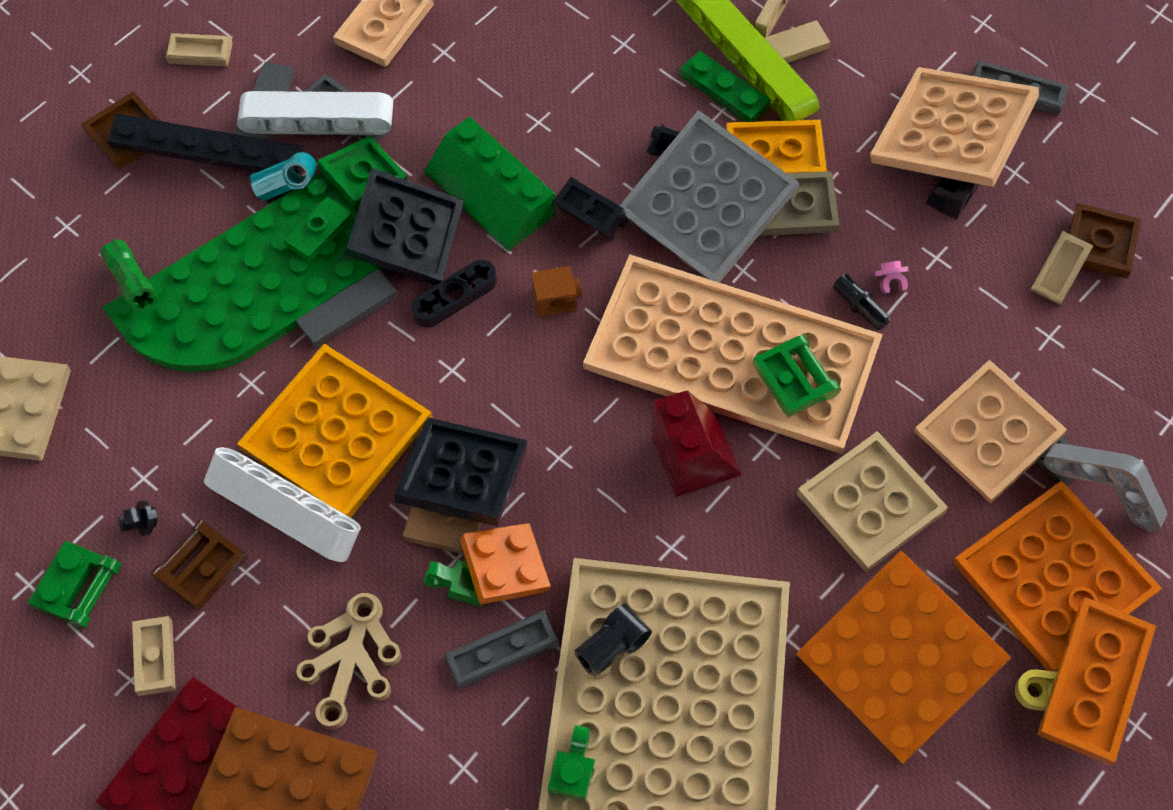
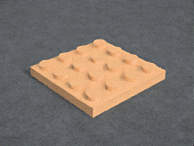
M918 67L870 153L871 163L994 187L1039 97V87Z

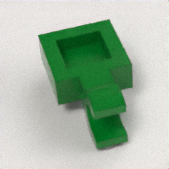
M456 560L453 568L438 562H430L429 568L425 572L423 585L431 588L448 587L446 597L479 607L482 606L479 603L467 562Z
M575 725L569 753L557 751L548 784V792L586 801L595 766V759L585 757L590 740V728Z

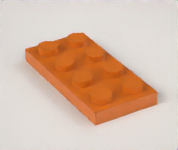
M1084 597L1079 603L1037 735L1111 766L1114 764L1156 625Z

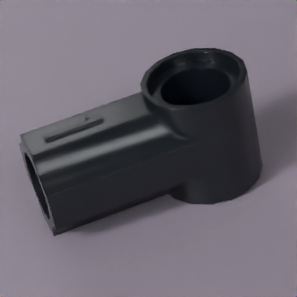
M623 604L609 614L600 630L575 649V656L589 674L597 677L626 652L627 654H632L641 648L651 636L652 630L627 604Z

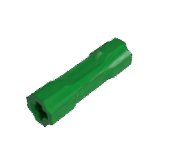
M114 239L112 242L104 244L100 255L111 274L116 278L121 287V292L132 311L144 314L147 310L155 308L159 297L147 277L143 275L126 242Z

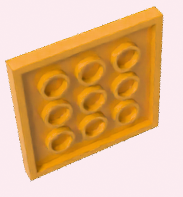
M323 344L240 439L237 445L242 452L278 476L351 518L422 432L427 418L433 417L432 412L331 347Z

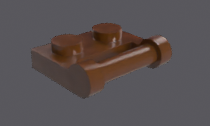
M199 519L192 527L194 531L162 566L157 565L150 572L158 582L169 588L197 611L201 610L247 558L244 551ZM204 540L209 541L177 578L174 577L173 574Z

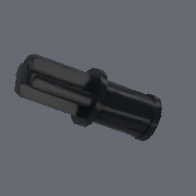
M848 273L836 280L833 289L848 302L852 312H859L877 330H882L888 325L891 320L889 315L872 299L873 294L870 291H865Z

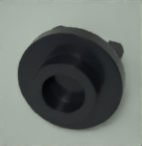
M146 500L138 501L135 508L124 510V516L118 517L121 532L138 529L142 536H147L157 526L156 510L153 506L150 507Z

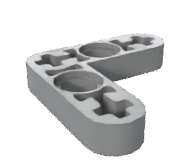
M1062 443L1053 444L1044 459V465L1051 472L1059 476L1114 486L1133 524L1148 532H1158L1161 529L1168 515L1167 510L1146 466L1139 459L1127 454Z

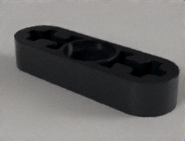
M486 260L474 261L416 297L412 303V313L415 322L419 326L426 328L436 326L493 290L497 283L494 265ZM480 273L482 276L487 275V279H476V274ZM451 288H460L464 292L462 297L455 300L449 299L445 295ZM423 307L429 310L433 309V313L428 314L427 312H422L421 309Z

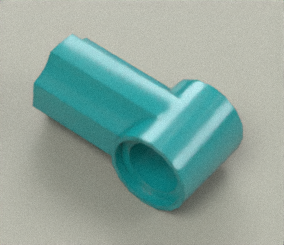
M296 153L288 160L252 174L250 176L251 187L256 197H259L261 201L292 189H302L307 186L316 173V161L308 153ZM293 166L302 167L305 170L306 176L296 174Z

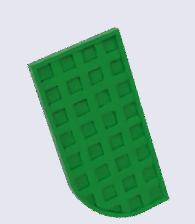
M320 173L313 177L304 188L290 191L148 278L159 297L155 308L147 310L144 314L133 312L123 294L102 308L129 346L146 360L173 370L189 372L212 371L227 368L247 360L297 328L296 320L378 268L381 272L387 269L344 255L357 211L348 204L324 175ZM328 196L352 212L353 220L309 263L286 247L284 239Z

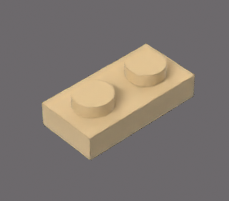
M165 616L133 621L135 693L138 696L175 691L173 625L171 618Z

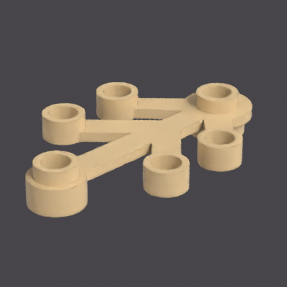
M361 593L354 596L348 602L345 614L324 626H315L309 631L308 641L311 647L317 651H322L330 646L332 637L351 628L346 641L313 660L302 661L296 670L297 676L303 684L313 685L319 680L323 671L340 662L330 697L321 700L316 707V718L320 725L327 730L339 729L347 720L348 712L344 702L356 664L368 683L367 689L373 700L383 701L391 693L388 680L379 674L362 645L367 630L379 647L378 656L383 665L394 666L401 659L399 646L391 642L379 622L383 614L382 604L375 595L370 593ZM362 608L371 609V613L368 616H359V611ZM323 633L326 635L323 642H313L317 634ZM388 649L396 651L395 656L391 659L383 657L384 652ZM306 668H314L315 672L311 677L305 678L302 676ZM382 683L386 685L382 693L376 694L373 692L376 684ZM336 710L339 712V717L335 721H328L326 719L330 711Z

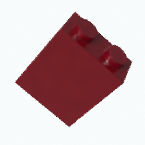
M688 390L654 400L652 440L676 497L741 476L740 468L717 415Z

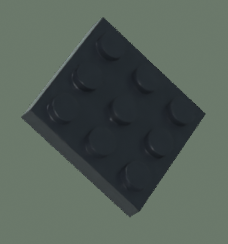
M371 168L344 255L432 285H437L443 279L464 200Z
M428 417L394 493L395 502L498 527L525 456L527 440Z

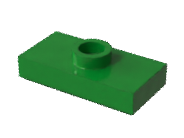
M327 196L284 239L285 246L311 263L353 220L352 212Z

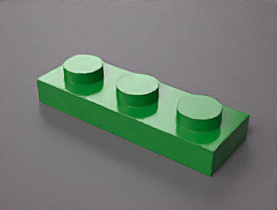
M698 51L680 68V77L744 122H755L770 107V98L702 51Z

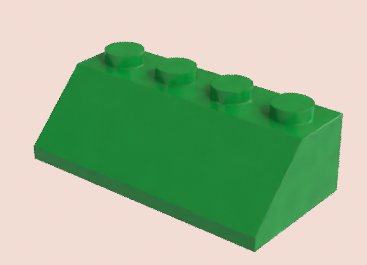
M470 116L444 135L424 170L425 175L447 195L464 200L462 209L508 252L556 215V206L553 204L555 193Z

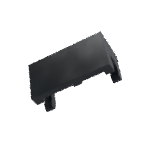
M573 177L569 178L553 200V204L559 210L577 218L603 234L610 241H613L615 238L614 231L616 227L624 228L628 222L623 207Z
M942 177L932 194L928 197L926 204L957 220L980 184Z

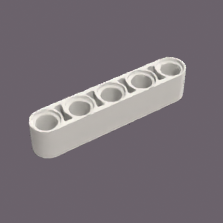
M249 91L241 95L237 126L242 131L251 134L383 135L391 130L393 99L389 95L380 92Z
M223 447L215 450L204 478V483L207 487L322 556L337 562L348 560L361 529L355 520L241 453Z

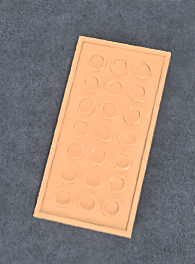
M629 254L583 361V369L664 396L688 390L715 413L843 454L883 334ZM799 335H805L810 342V350L829 378L836 380L841 391L834 398L827 401L823 400L787 418L752 365L754 357ZM791 355L813 389L818 387L798 355Z

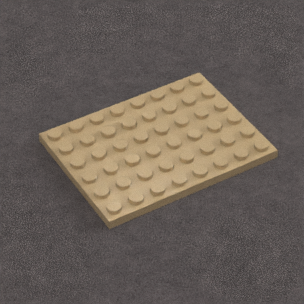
M574 558L538 810H775L790 582ZM627 604L652 630V634L641 648L632 654H627L626 652L595 677L581 666L575 656V649L602 628L605 619L617 607ZM575 725L590 728V740L585 757L595 759L586 801L548 792V784L557 751L569 753Z

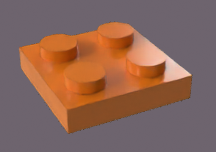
M530 523L464 533L462 535L460 543L480 605L547 593L551 587Z

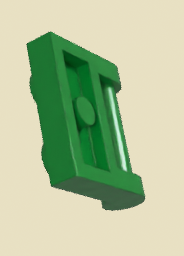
M799 335L754 357L752 365L787 418L823 400H830L841 391L836 380L829 378L810 350V342L805 335ZM791 355H798L818 387L813 389Z
M65 540L29 599L28 604L32 608L86 629L91 620L89 614L112 575L118 574L122 564L109 556H102ZM94 567L99 569L76 609H70Z

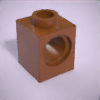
M571 266L531 272L532 290L538 317L577 311V298L582 297V289L579 277L573 278Z

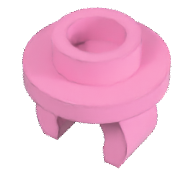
M901 261L882 263L881 270L875 271V276L884 275L880 281L881 292H890L889 282L892 279L898 282L899 291L907 290L908 282L901 272L909 271L908 266L901 267Z

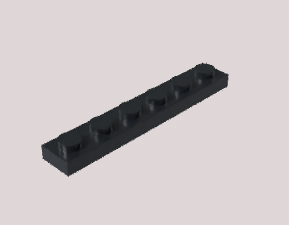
M117 113L115 114L108 138L110 147L252 172H258L288 160L296 153H305L304 146ZM294 165L293 169L299 175L301 167Z

